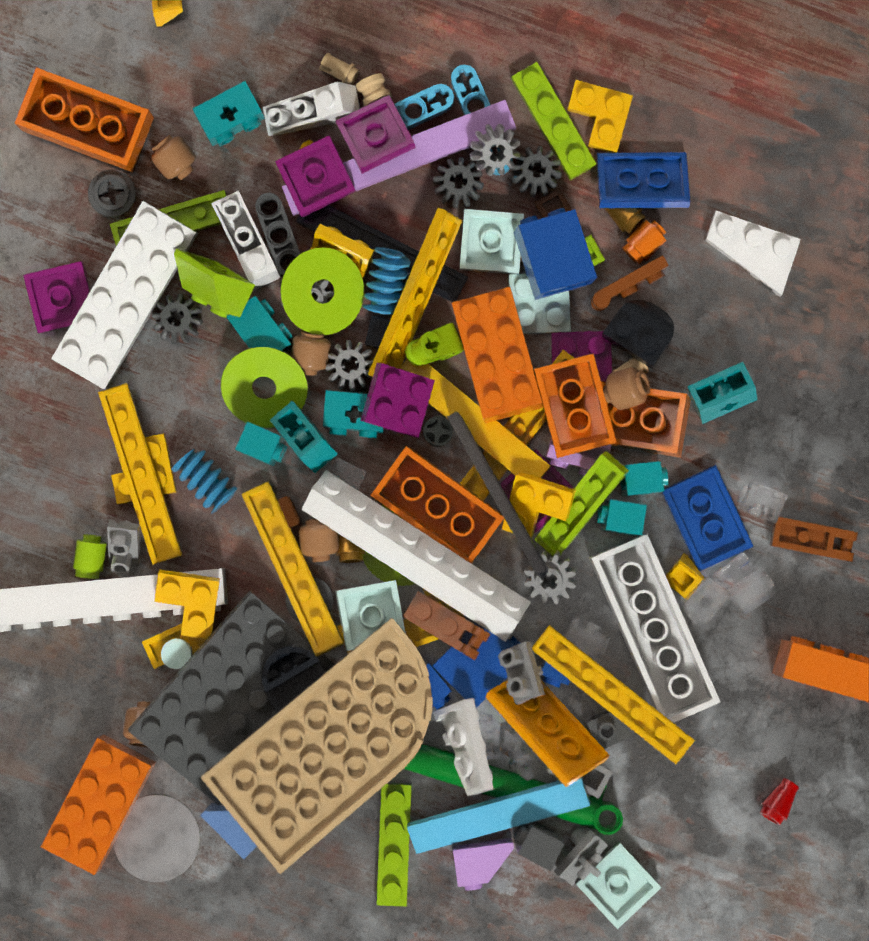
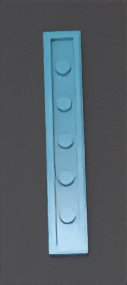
M582 777L568 787H565L559 780L412 821L407 824V829L415 852L419 854L590 806V799Z

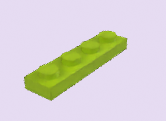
M538 62L511 76L513 84L556 158L560 160V165L569 180L571 181L596 166L595 160Z
M225 190L158 210L196 232L221 224L211 203L227 195ZM133 217L110 224L116 246Z
M607 451L603 452L574 488L576 492L569 518L563 521L551 517L534 540L552 556L556 551H559L561 556L629 470Z
M387 783L381 788L377 906L407 907L410 838L407 824L410 822L412 784Z

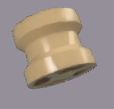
M382 73L366 77L356 84L357 91L362 93L364 97V106L388 95L392 97L390 90L384 86L385 79Z

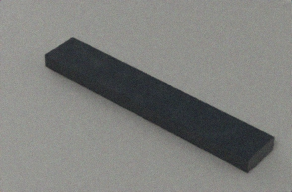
M330 205L304 217L299 215L296 221L297 224L313 232L317 230L319 224L326 227H335L344 236L352 240H361L373 250L375 247H384L402 252L411 261L410 266L404 268L408 272L406 280H408L419 251ZM373 252L372 259L382 257L379 253ZM444 265L432 293L451 303L456 302L468 280V276Z
M454 412L447 416L536 575L539 578L549 573L546 563L459 412Z

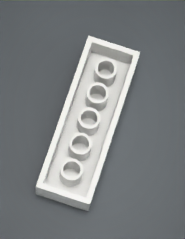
M143 201L51 359L102 389L108 388L177 270L174 257L176 248L188 252L198 233Z
M642 534V536H637L589 557L653 707L674 723L720 703V699L648 534Z

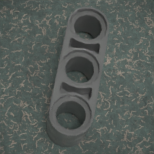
M269 192L258 197L255 208L275 266L283 277L285 270L282 269L283 261L290 257L296 258L300 255V251L282 201L276 194ZM267 202H275L278 205L277 211L272 215L262 213V208ZM285 230L288 233L287 239L283 243H275L272 241L275 231Z

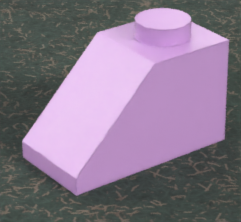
M505 838L453 846L458 887L464 886V889L468 891L477 890L483 887L482 884L489 883L514 849L513 839Z

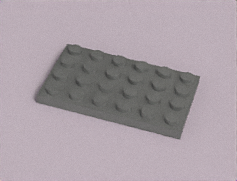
M249 591L128 728V731L220 806L222 803L201 779V776L277 714L262 684V671L266 660L272 653L283 647H300L314 654L312 647L307 639ZM324 654L317 657L325 673L335 665Z

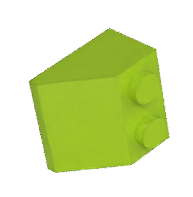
M176 248L174 257L182 288L192 293L191 299L202 305L207 306L209 304L211 306L210 311L223 318H227L228 314L241 317L255 284L216 260Z

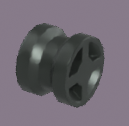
M441 416L430 418L423 428L424 438L431 446H445L453 435V427L450 421Z

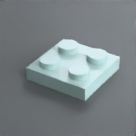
M464 209L459 270L519 274L521 255L513 232L520 225V221L524 219V214Z
M527 274L508 275V284L512 291L523 335L571 332L569 291L535 300Z
M396 580L335 591L346 651L356 648L390 618H393L405 633Z
M617 842L597 864L596 867L601 871L598 878L590 872L583 881L579 879L576 882L581 891L617 929L662 888L620 842Z

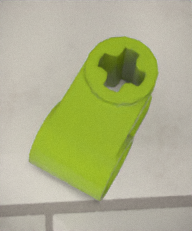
M449 323L426 332L420 338L409 342L405 348L406 358L412 365L417 367L451 358L464 351L454 323Z

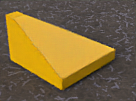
M152 0L153 15L157 27L163 26L183 12L182 0Z
M685 553L679 557L665 575L670 587L683 598H686L704 579V576Z

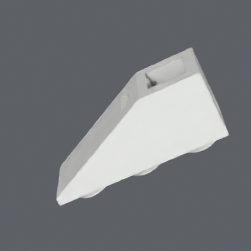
M337 81L262 108L268 136H275L334 124L336 120L359 110L360 106L356 87Z
M239 190L211 203L248 280L255 284L254 290L281 278Z

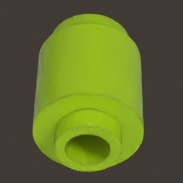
M83 534V539L76 540L73 568L76 569V577L99 579L100 572H103L107 546L106 542L101 541L102 536Z

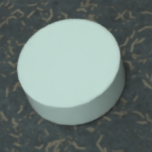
M180 638L167 641L161 650L163 663L171 669H181L193 654L190 644Z

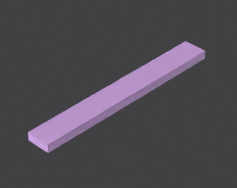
M503 100L411 136L416 146L415 149L361 174L354 158L343 162V165L355 190L359 191L469 148L471 141L479 142L475 135L476 131H480L483 135L486 134V124H490L493 131L498 124H502L504 132L508 129L516 130V126L506 100ZM282 186L293 216L299 214L287 186Z

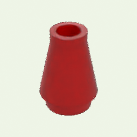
M783 778L781 783L760 804L762 809L759 813L769 821L780 826L783 820L787 821L799 787L792 781Z

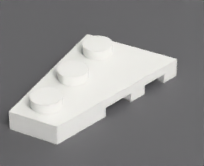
M719 211L714 212L705 239L706 242L731 261L738 263L747 270L755 279L760 280L771 288V291L779 297L783 294L801 240Z
M474 698L461 700L432 712L436 721H442L446 731L442 737L446 746L451 745L455 752L454 765L467 796L493 790V776L488 766L485 752L486 744L482 738L479 713L475 707Z

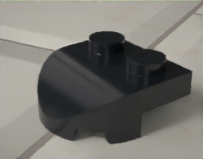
M632 300L625 303L618 310L602 333V337L653 369L664 351L671 344L674 334V323L669 314L657 305L644 300Z
M287 646L278 649L266 660L262 671V684L267 697L278 713L325 672L319 660L312 652L300 647Z

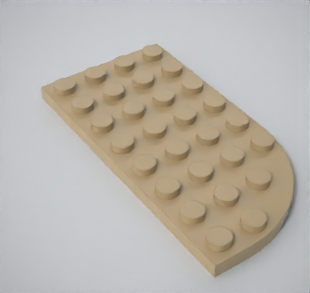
M390 618L201 776V779L279 874L284 872L401 772L418 752L423 743L429 721H431L433 704L429 673L421 654L396 621Z

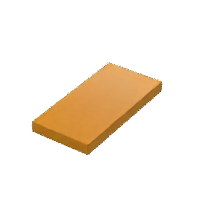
M508 680L489 690L485 696L487 700L565 787H568L604 763L610 756L542 680L545 694L532 698L522 704H515L513 696L509 695L506 686Z

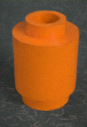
M645 220L625 240L626 244L622 249L639 265L643 260L647 261L666 242L663 236L666 231L655 220L651 223Z

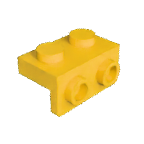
M319 224L315 231L311 249L332 248L344 253L356 264L362 279L371 264L374 252L365 242L352 240L344 236L337 228L332 226L326 227L322 224Z

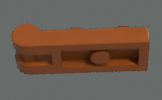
M664 256L658 257L597 291L590 302L592 309L597 312L604 311L613 298L619 295L623 299L627 298L639 290L637 285L647 280L649 284H652L664 277L663 271L669 266Z
M776 516L770 546L853 562L854 553H852L853 541H857L858 532ZM834 538L842 539L840 550L833 549Z
M419 591L403 615L408 621L473 660H476L479 655L477 650L482 642H486L491 635ZM466 631L473 634L467 645L461 642Z

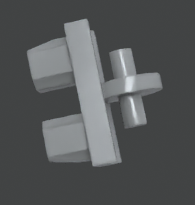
M109 520L107 534L111 572L127 575L130 572L131 566L139 567L140 563L139 524L131 523L128 520L118 524L115 521Z
M525 641L499 653L500 664L506 669L508 677L506 685L510 696H513L515 704H522L532 698L545 694L540 679L543 669L542 666L536 665L530 642Z
M577 827L570 838L576 846L570 853L562 848L554 864L556 866L554 872L572 886L579 879L583 881L590 872L597 878L600 876L601 871L596 866L603 859L601 856L602 852L609 846L591 830L587 831L582 827Z

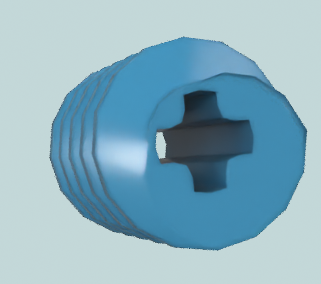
M375 247L374 251L382 255V257L372 259V263L377 265L379 270L369 271V274L377 279L376 281L367 282L366 286L373 289L374 292L364 294V297L370 300L371 304H364L362 306L375 313L393 314L401 296L399 291L405 287L402 279L407 278L408 275L404 268L409 267L411 261L400 251Z
M195 449L185 454L171 470L174 473L183 470L179 479L182 482L191 479L187 488L190 491L199 488L195 498L199 500L207 497L203 507L207 509L215 506L211 512L213 514L233 497L237 487L234 486L227 489L226 485L230 479L228 477L221 480L218 479L222 469L218 468L211 471L210 467L214 460L210 459L203 462L202 458L206 451L202 450L195 453Z

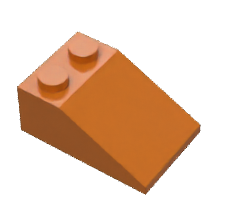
M594 354L533 369L557 458L617 443Z
M601 382L602 388L606 386V382ZM650 389V394H647L645 403L625 410H618L612 403H607L606 401L617 442L609 445L681 458L691 398L686 393Z

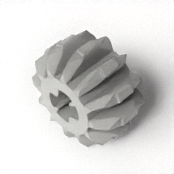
M486 124V134L483 135L480 131H476L475 135L479 142L471 141L469 144L475 150L470 154V158L472 161H477L475 166L479 171L486 168L487 175L492 176L495 169H497L500 175H504L505 165H508L511 169L515 167L511 158H520V153L514 150L520 146V141L512 139L515 133L511 129L504 132L502 124H498L494 131L490 124ZM493 145L500 149L496 155L490 151Z
M346 340L347 350L344 351L339 344H336L334 347L339 355L328 354V358L334 361L335 364H327L325 368L326 371L336 370L335 373L330 375L329 380L334 382L341 377L338 383V388L341 390L345 387L347 381L349 382L350 391H355V381H359L363 388L366 387L367 384L362 377L364 375L368 378H373L368 375L369 370H366V368L371 367L373 360L365 361L373 354L372 351L369 349L360 354L363 349L362 342H358L355 350H353L351 340ZM352 358L356 359L355 364L359 366L358 369H352L349 373H346V367L343 366V363L345 361L350 362Z

